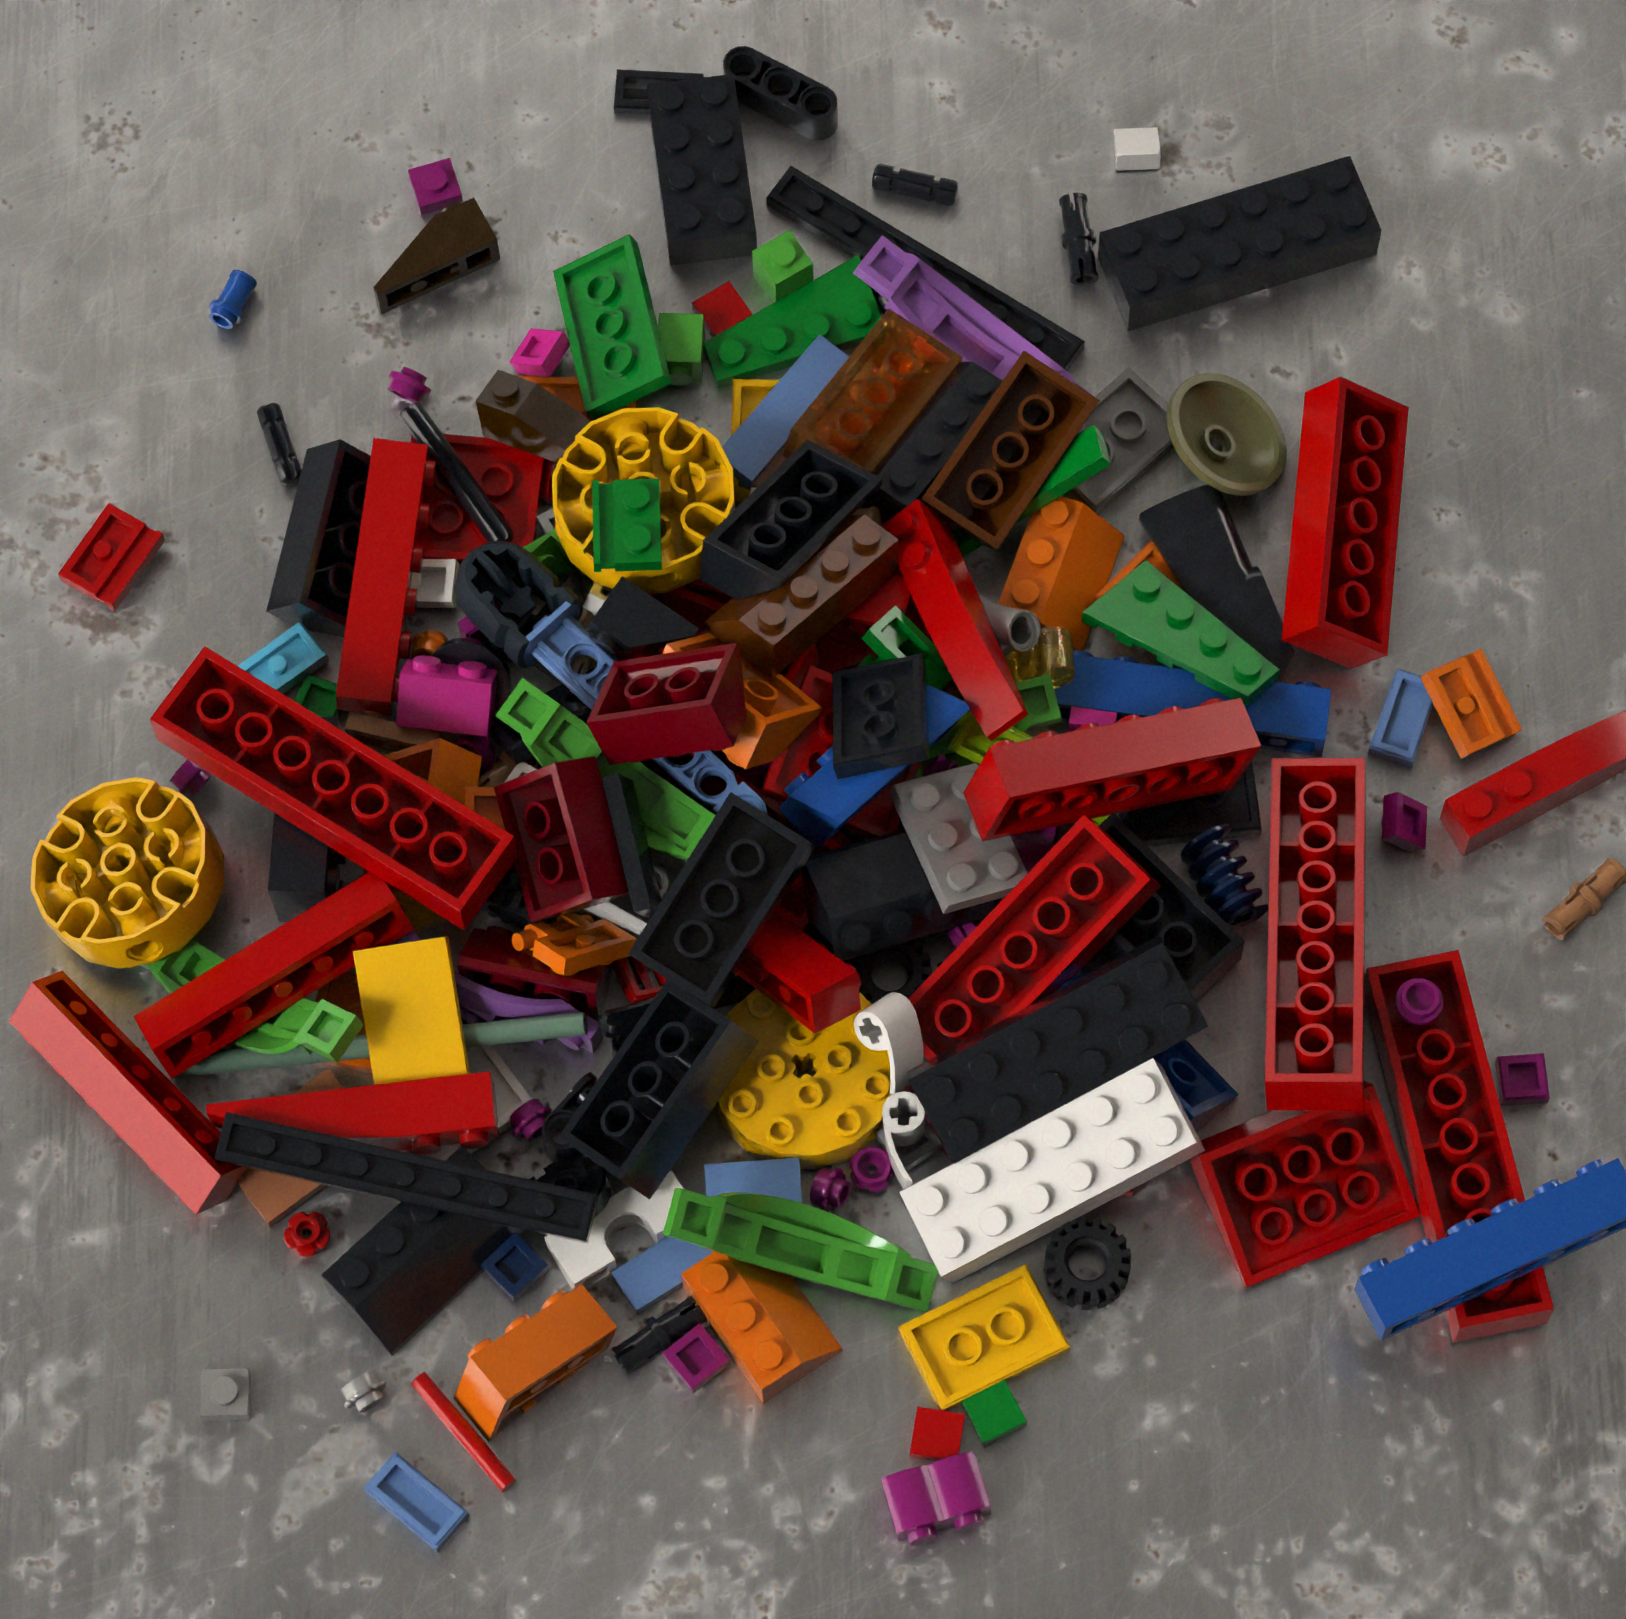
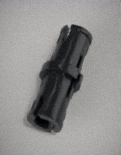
M1073 193L1074 210L1073 203L1070 202V196L1066 194L1059 199V205L1061 206L1065 231L1061 235V242L1063 248L1067 249L1070 282L1074 285H1084L1082 268L1084 267V274L1087 276L1088 284H1092L1098 280L1093 245L1096 243V234L1093 229H1090L1087 195Z
M688 1296L685 1301L658 1319L652 1316L644 1322L646 1327L610 1349L618 1364H622V1369L627 1375L660 1351L664 1352L672 1343L683 1337L699 1323L704 1324L707 1322L706 1316L699 1305L695 1306L696 1301L692 1296Z

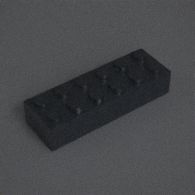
M1350 156L1102 231L1099 235L1098 259L1127 332L1375 256L1377 255L1382 230Z
M1159 935L909 1070L908 1081L951 1159L956 1163L1207 1028L1208 1024Z

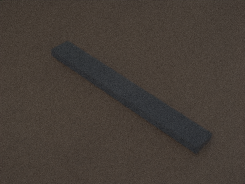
M793 166L788 168L766 197L767 206L850 256L855 257L859 254L861 261L883 235L905 253L917 256L1066 371L1069 370L1084 349V340Z
M228 1112L225 1114L214 1157L215 1160L587 1244L599 1196L593 1193Z

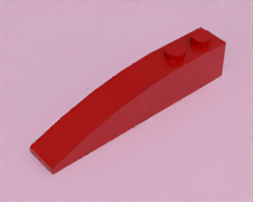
M916 499L882 526L886 531L899 539L897 563L919 614L967 705L971 708L970 710L986 737L993 741L1026 717L1028 712L949 524L923 502Z
M1626 710L1564 737L1445 799L1439 820L1462 856L1465 857L1626 770Z
M490 1071L206 1104V1114L211 1123L222 1129L225 1114L228 1112L390 1149H413V1152L416 1154L436 1153L441 1150V1146L460 1144V1147L463 1146L465 1149H476L487 1146L489 1140L499 1139L495 1085Z

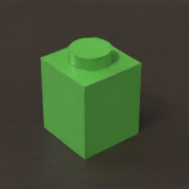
M790 230L752 251L753 276L772 303L814 280L813 262Z
M659 313L658 329L671 384L681 386L691 382H702L705 341L703 314Z

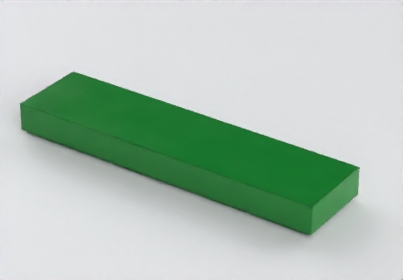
M1095 425L1076 435L1017 523L1111 465L1103 433ZM952 530L963 557L982 546V544Z

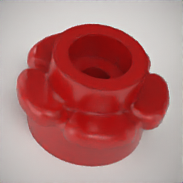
M302 1211L294 1214L288 1220L289 1227L284 1231V1241L287 1247L294 1249L299 1256H314L329 1244L331 1232L327 1229L328 1221L322 1214L318 1212L306 1214V1212ZM309 1229L312 1231V1234L309 1237H304V1230Z

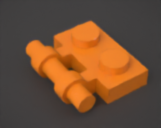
M573 912L560 915L556 918L555 922L549 924L542 921L528 924L524 927L523 931L512 935V945L517 951L526 949L533 951V957L551 967L553 972L563 976L575 975L581 970L598 965H609L615 960L629 957L628 953L636 942L634 936L606 919L594 922L593 917L589 913L578 915Z

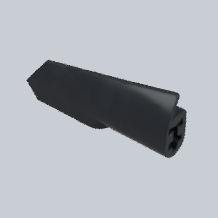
M1204 485L1183 492L1141 512L1139 522L1157 547L1183 590L1280 669L1278 676L1280 678L1295 655V651L1291 644L1282 641L1283 622L1261 570L1257 566L1252 567L1222 492L1210 485Z

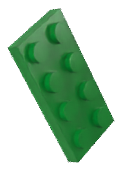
M630 234L553 271L586 414L593 420H596L671 384L638 242Z

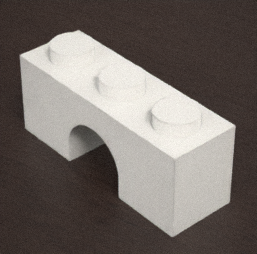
M672 1170L669 1171L650 1200L630 1186L617 1194L612 1191L606 1207L593 1220L588 1244L552 1235L545 1237L548 1252L572 1290L583 1284L588 1291L611 1277V1272L617 1266L616 1260L608 1249L607 1244L609 1238L617 1229L629 1225L641 1227L651 1235L656 1244L667 1237L663 1235L674 1190L675 1188L683 1189Z

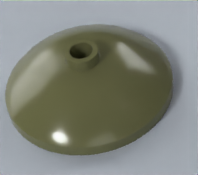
M1202 373L1188 378L1174 391L1167 408L1169 434L1174 448L1183 463L1200 480L1222 492L1247 496L1263 492L1280 477L1287 456L1284 433L1272 409L1254 390L1226 375Z

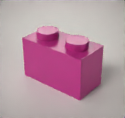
M416 656L413 660L407 659L399 678L396 726L487 737L494 722L498 670L486 669L487 666L476 661H464L459 663V665L441 663L439 658L433 656Z

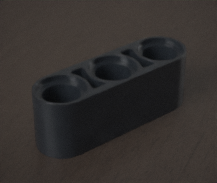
M747 46L735 47L725 55L723 60L724 75L734 74L737 101L815 141L830 138L836 132L838 127L837 97L829 87ZM743 71L751 73V75L746 77H739L735 74ZM776 91H786L789 94L785 96H776L772 93ZM814 110L827 112L820 116L810 114Z

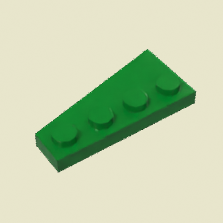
M859 254L704 342V352L717 388L733 384V379H751L791 367L819 334L841 351L886 338V327L871 287L853 274L861 262Z
M1146 560L1082 612V623L1095 630L1100 626L1116 634L1115 640L1131 648L1136 644L1157 655L1156 661L1170 668H1173L1174 665L1195 674L1194 680L1231 699L1241 698L1245 706L1249 705L1278 680L1280 669Z

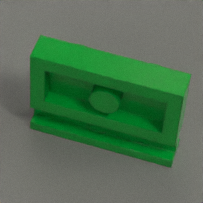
M659 478L613 480V483L600 484L599 480L592 481L594 572H601V569L615 568V571L662 570Z

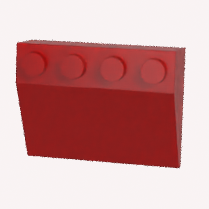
M1365 1080L1363 1111L1274 1110L1200 1140L1205 1151L1189 1159L1200 1190L1246 1288L1420 1216L1374 1085Z

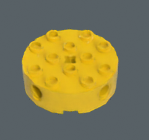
M659 407L624 408L589 422L575 436V441L565 450L552 475L555 530L570 562L594 582L611 589L615 587L622 576L648 594L667 593L698 580L701 572L703 540L735 510L733 468L719 440L705 428L701 427L700 429L694 423L680 419L678 413ZM659 478L662 570L615 571V568L601 569V572H594L592 481L599 480L600 484L613 483V480Z
M139 777L101 783L70 800L56 815L59 821L49 831L45 841L40 839L33 854L31 892L44 920L67 946L87 962L118 969L155 963L167 955L183 949L211 919L224 888V853L211 826L193 802L179 791L176 792L172 788L159 786L156 781Z
M757 989L728 1012L726 1018L759 1041L716 1103L723 1128L748 1155L758 1160L799 1157L800 1171H804L803 1169H821L829 1165L835 1167L850 1162L852 1156L858 1151L869 1147L877 1140L875 1132L883 1127V1105L887 1098L893 1095L890 1094V1061L888 1050L877 1051L864 1046L855 1033V1017L858 1013L872 1005L861 993H859L861 1010L816 1034ZM798 1071H813V1076L805 1073L801 1078H798L796 1075Z

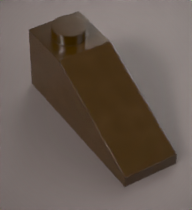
M474 197L465 202L451 203L441 213L434 215L373 287L377 307L381 314L500 260L497 238Z
M497 370L475 401L483 436L556 463L563 457L565 450L575 441V436L591 422L590 419L539 384L501 370Z

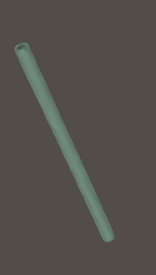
M585 1012L462 1024L466 1048L584 1036L588 1034ZM356 1035L339 1061L370 1058L366 1035ZM242 1047L222 1049L174 1078L334 1061L315 1052L309 1055L297 1048L280 1054L257 1053Z

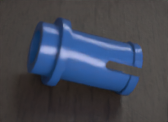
M233 270L231 272L230 278L218 299L211 301L209 304L211 311L209 318L216 325L225 329H231L234 324H239L242 321L241 311L252 290L257 285L256 280L252 276L240 270Z

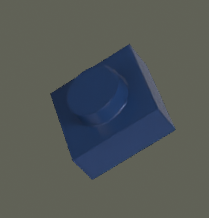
M516 1232L481 1264L482 1270L514 1302L549 1271L548 1264Z

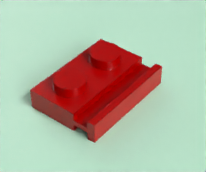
M108 503L59 571V578L63 583L93 600L101 601L108 605L109 609L115 612L165 542L164 535L158 530L150 529L144 522Z

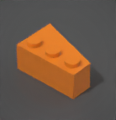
M583 1284L569 1293H566L565 1290L556 1292L542 1305L543 1310L532 1317H529L528 1314L519 1316L505 1329L506 1334L495 1341L486 1338L474 1346L468 1353L467 1357L469 1360L453 1399L488 1442L500 1433L498 1428L502 1419L517 1407L525 1414L536 1405V1402L533 1400L534 1396L555 1382H558L561 1386L608 1349L618 1327Z

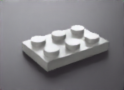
M977 763L894 784L889 792L943 914L1003 898L1027 874L1011 836L987 841L981 840L963 794L978 768Z

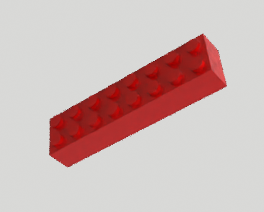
M205 646L150 718L158 741L464 931L518 857L515 837Z
M1272 758L1265 1045L1267 1110L1363 1111L1365 758Z
M1459 950L1367 968L1365 972L1364 998L1426 1238H1430L1432 1243L1449 1236L1447 1231L1457 1223L1473 1218L1475 1223L1491 1217L1490 1211L1499 1204L1514 1198L1518 1203L1525 1201ZM1424 978L1430 980L1441 990L1443 995L1442 1011L1429 1024H1410L1401 1018L1396 1010L1395 998L1397 991L1403 983L1410 979ZM1541 1267L1445 1312L1453 1343L1547 1324L1553 1313L1554 1306L1544 1268Z

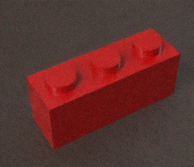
M775 911L736 974L815 1034L861 1010L859 996L861 980L856 969L851 964L844 963L829 952L824 944L817 943L801 931L797 924L789 922Z

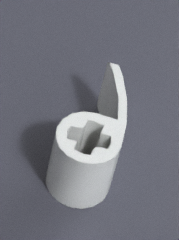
M891 992L858 1013L855 1017L854 1028L858 1039L864 1046L871 1050H888L891 1078L890 1094H894L910 1085L908 1071L924 1063V1048L921 1028L912 1003L904 995Z
M901 1091L887 1098L883 1105L882 1117L885 1145L889 1160L903 1189H906L913 1185L912 1179L905 1170L895 1146H908L919 1141L925 1133L926 1117L925 1110L918 1097L911 1092ZM899 1113H910L909 1125H898Z

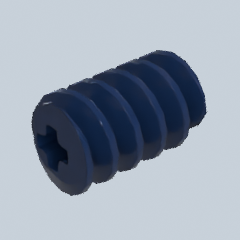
M1226 823L1212 827L1192 839L1183 848L1181 860L1186 865H1191L1188 869V874L1192 880L1198 881L1196 884L1198 895L1206 897L1204 902L1234 929L1258 920L1268 911V905L1254 906L1253 903L1262 896L1263 892L1260 888L1246 889V886L1255 879V875L1253 872L1238 873V870L1248 860L1245 856L1231 858L1230 854L1239 848L1240 844L1238 840L1223 841L1222 838L1232 830L1231 825Z

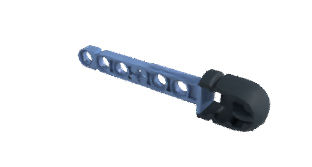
M506 541L487 542L471 551L458 568L454 587L458 605L469 620L498 648L504 647V652L520 668H528L539 661L592 710L613 662L620 660L614 654L597 645L592 640L593 634L579 622L583 613L582 606L584 603L568 587H562V583L557 576L531 552L518 544ZM515 578L521 582V589L513 582ZM536 594L547 603L548 609L552 614L548 617H543L532 627L533 631L525 637L519 632L518 625L510 619H505V617L514 616L522 621L536 609V604L531 599V595ZM494 599L502 605L500 612L495 608ZM582 655L591 656L596 660L597 667L589 674H578L571 668L575 658ZM710 750L695 752L693 759L685 765H676L670 762L668 757L651 759L698 804L707 810L713 811L714 815L718 813L730 792L767 814L766 804L761 797L743 781L738 785L733 771ZM708 776H719L725 780L727 786L721 794L711 796L701 790L700 784Z

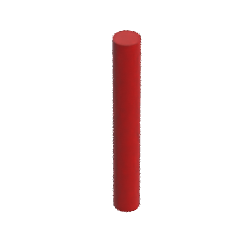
M426 1372L419 1374L411 1382V1386L499 1490L503 1493L510 1489L517 1479Z

